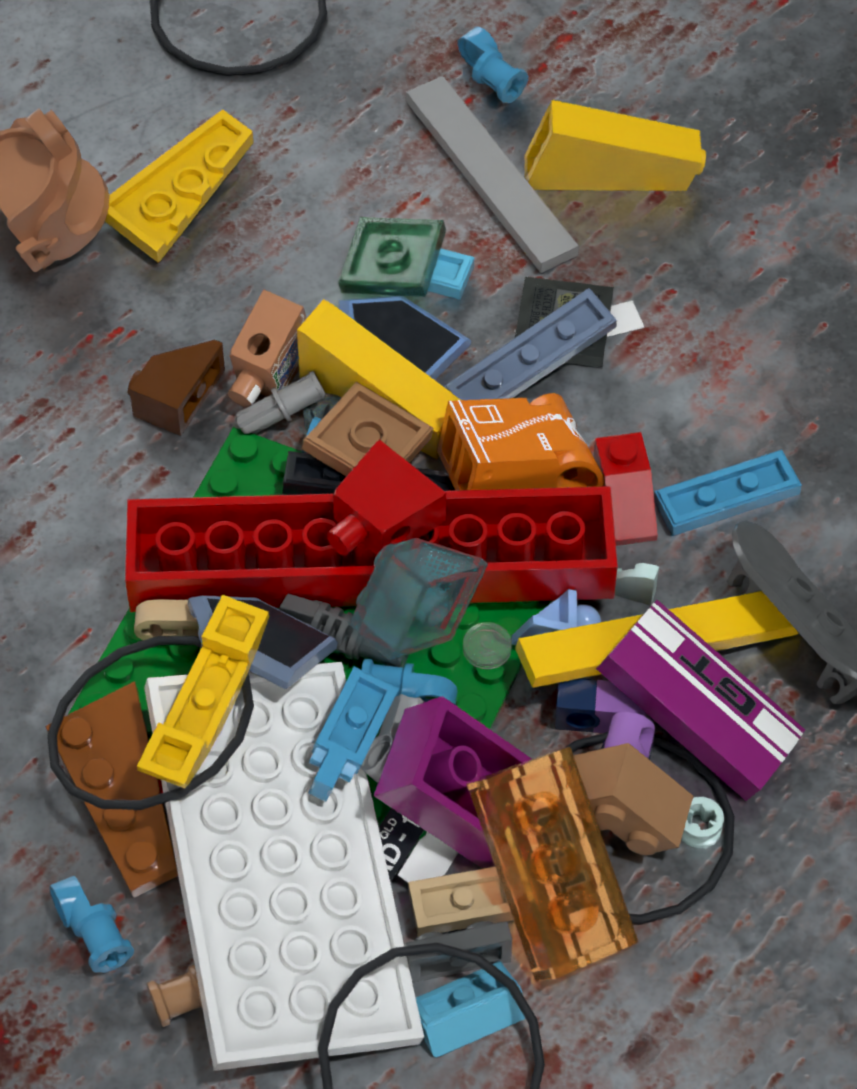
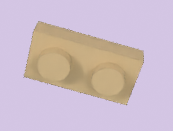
M509 864L408 882V893L417 936L429 932L443 933L466 929L469 925L480 921L500 923L519 919V906Z

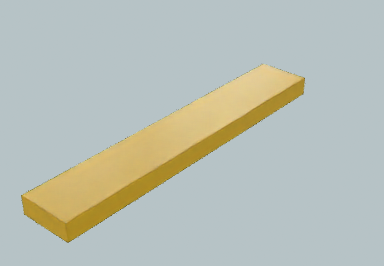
M762 591L669 609L715 651L794 636L799 633ZM643 614L518 638L515 650L532 688L601 674L596 668Z

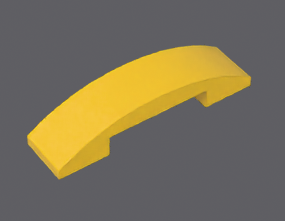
M225 595L221 596L201 636L203 646L164 724L158 722L137 764V771L184 789L187 787L209 754L235 704L269 619L268 611Z

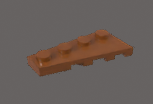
M135 681L64 716L57 734L58 753L76 787L104 800H143L161 794L158 778L137 771V764L149 742ZM52 723L45 726L48 732ZM84 801L133 898L178 876L173 844L163 804L143 810L100 809Z

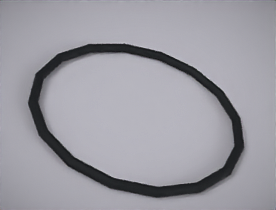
M150 0L151 25L166 50L194 68L224 75L261 73L294 60L317 39L327 16L326 0H318L319 15L310 35L290 53L260 65L225 67L196 60L172 45L159 25V0Z
M156 636L121 647L85 670L60 700L47 735L50 768L70 795L100 809L143 810L182 798L218 774L244 741L254 708L249 673L242 685L244 708L235 737L212 766L194 777L185 789L179 787L178 789L143 800H104L76 787L60 766L57 734L68 705L93 676L124 656L158 645H195L202 648V644L198 636Z
M608 732L573 741L557 753L559 759L570 756L578 749L603 743V740L606 741ZM655 734L653 744L687 759L713 786L725 816L724 850L707 883L682 902L644 914L613 912L616 922L644 924L683 913L715 888L733 855L735 816L720 779L689 750ZM550 758L546 761L549 770L553 768ZM530 848L527 857L531 869L542 881ZM549 876L556 898L564 903L557 883ZM570 896L572 905L569 906L577 910L590 906ZM598 909L601 920L608 921L605 912Z
M441 943L392 948L355 969L328 1006L318 1045L323 1089H333L328 1046L338 1008L363 976L396 957L427 953H440L475 963L508 988L527 1020L535 1061L529 1089H540L545 1061L538 1020L515 981L480 954Z

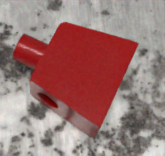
M379 439L336 488L333 494L334 518L338 524L327 532V539L330 545L343 556H346L362 542L377 556L388 557L416 540V538L441 525L446 520V492Z

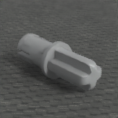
M314 371L278 391L275 387L272 388L270 396L241 410L235 417L244 434H256L284 418L288 422L291 421V415L321 399L327 398Z

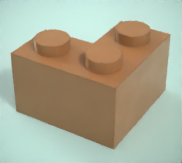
M625 743L559 759L585 834L609 829L626 842L630 850L641 855H653L656 852L679 848L693 795L631 744ZM553 766L552 780L560 802L543 807L541 813L547 815L555 811L563 812L572 837H578ZM557 824V828L563 832L561 826Z

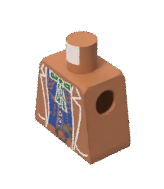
M267 290L262 291L230 352L236 380L228 391V396L235 403L247 408L254 404L259 394L268 397L272 394V388L275 387L278 391L288 386L299 371L297 329L307 319L303 306Z

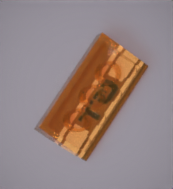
M571 747L545 754L466 784L535 981L557 979L639 943Z

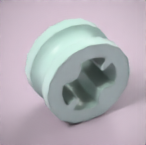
M694 797L692 799L681 839L684 843L694 848H707L719 840L724 822L723 811L719 804L706 797ZM700 815L703 822H709L708 829L701 830L697 823H692V817Z

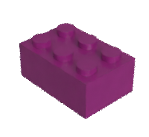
M443 696L404 710L374 794L376 798L482 869L508 864L510 866L525 862L530 849L504 769L511 767L533 833H535L537 827L536 820L540 817L542 808L531 811L516 765L529 761L532 758Z

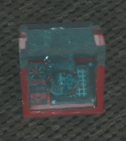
M419 538L389 544L377 554L374 560L375 568L367 586L357 597V608L349 625L388 660L451 641L488 563L480 557Z

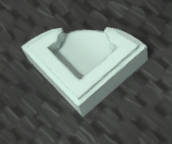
M638 563L634 569L622 570V568H618L615 595L651 606L656 593L659 566Z

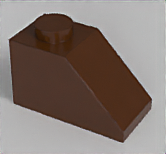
M214 339L151 356L142 371L137 370L133 374L128 385L127 392L131 399L133 416L182 436L225 371L223 343Z

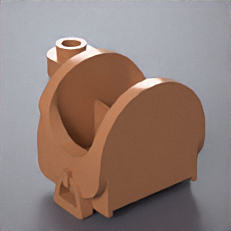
M37 109L28 117L14 120L11 128L0 131V209L8 218L7 227L21 242L16 246V251L33 272H38L41 268L44 270L56 260L69 258L83 249L94 239L103 226L109 209V192L104 179L95 167L81 158L78 144L52 109L46 114Z

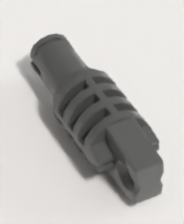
M287 594L280 605L279 610L335 638L338 645L333 653L338 655L343 653L346 658L351 660H359L360 657L372 659L386 666L404 667L411 650V643L380 633L378 630L373 629V624L369 623L368 619L363 617L358 619L355 614L350 612L345 614L343 609L338 607L333 609L326 602L311 601L292 594Z

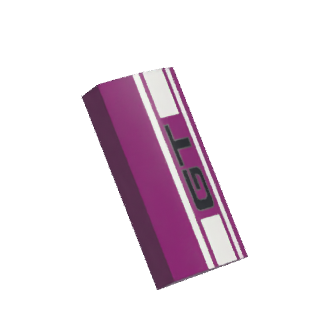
M656 600L596 668L745 801L762 789L805 731L800 724L659 600Z

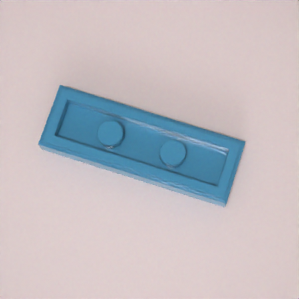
M779 450L654 491V503L671 535L675 536L800 495L802 484L783 450Z

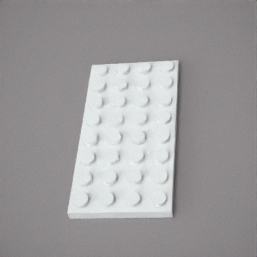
M342 662L317 664L287 689H283L249 671L254 708L244 741L218 774L184 797L165 803L214 1071L319 1058L318 1045L328 1006L355 969L392 948L404 947L367 774L359 769L358 773L354 774L350 783L338 777L327 802L308 793L320 769L309 763L313 754L311 751L346 683ZM188 675L147 678L144 689L152 733L158 722L164 724ZM242 688L219 736L194 777L212 766L235 737L244 708ZM161 780L163 793L179 788V786ZM407 956L396 957L360 979L338 1008L328 1046L329 1056L413 1046L421 1043L424 1034Z

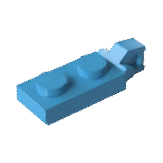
M355 666L353 667L311 751L313 754L309 763L320 769L309 789V794L327 802L338 777L349 783L351 782L354 774L358 773L399 688Z

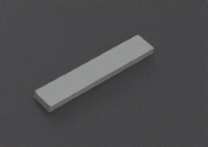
M443 76L406 92L407 104L540 273L578 256V244Z

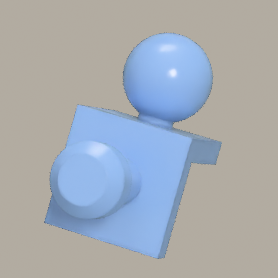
M568 589L557 600L527 620L512 635L511 644L516 645L518 638L600 623L601 618L593 607L588 605L577 606V591Z

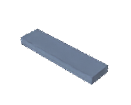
M588 288L443 387L461 400L513 398L617 327V320L593 291Z

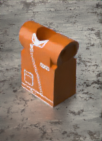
M556 393L544 394L534 399L531 403L528 402L527 398L448 401L437 452L455 490L603 487L604 476L585 440L577 431V424L561 395Z

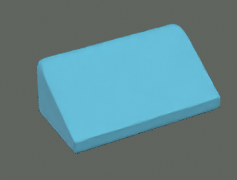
M501 961L494 963L493 965L495 967H497L500 971H502L513 981H515V983L517 984L518 988L522 993L520 985L504 967ZM483 969L416 997L424 1034L423 1039L434 1057L445 1055L525 1019L508 988Z

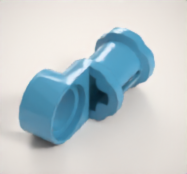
M476 26L458 39V50L466 63L473 67L472 78L475 82L488 85L497 92L498 99L503 103H511L522 94L528 83V73L523 69H514L503 60L502 53L498 51L495 40L485 29Z
M372 659L363 660V671L399 688L396 696L403 694L413 698L420 697L425 702L431 700L425 698V696L437 698L443 696L456 705L457 687L451 680L445 677L414 673V664L406 663L404 667L374 664Z
M74 875L49 885L54 905L62 923L66 928L71 927L77 937L83 938L91 955L88 963L93 972L106 973L124 965L133 956L134 948L131 942L122 938L114 922L117 914L111 904L91 906Z

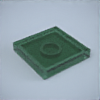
M360 217L338 281L341 293L426 297L447 231L444 220Z

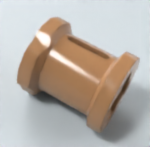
M195 964L188 966L187 973L157 984L154 980L146 983L162 1027L170 1025L171 1018L199 1007L202 1008Z

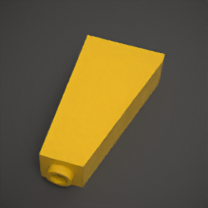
M551 100L524 155L525 179L534 190L687 191L695 175L702 173L706 162V151L701 149L700 130Z
M323 299L297 329L300 379L314 371L327 396L325 399L335 405L358 382L433 427L432 438L421 451L437 459L439 457L437 448L448 401L461 399L332 303Z

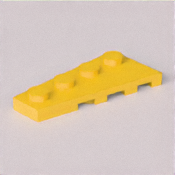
M222 109L109 195V209L105 222L159 263L254 143L253 131Z

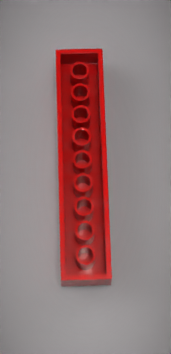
M611 486L445 491L446 520L441 525L419 537V539L481 558L460 603L557 600L568 589L577 591V600L614 599L618 565ZM333 494L127 499L125 583L130 612H136V607L147 600H188L198 596L221 597L222 595L227 597L257 598L275 608H280L287 594L311 601L326 602L331 607L386 605L415 540L388 557L377 556L362 542L346 556L339 554L327 539V532L338 524L334 518ZM424 553L421 555L414 570L409 586L443 598H449L464 566L461 563ZM430 558L429 560L431 561L435 559L437 563L441 561L440 564L446 563L445 565L447 566L451 564L450 567L454 568L456 566V569H458L454 571L456 574L452 575L453 579H450L451 583L448 585L449 588L446 587L447 592H444V594L441 590L437 592L438 589L432 590L431 587L427 589L425 585L421 587V584L416 585L415 581H418L417 577L421 575L418 573H422L421 568L425 566L423 563L426 564L427 562L425 559L428 560ZM396 593L391 605H397L398 601L404 598L412 600L414 604H419L417 603L418 600L422 601L421 604L426 602L427 604L435 603Z

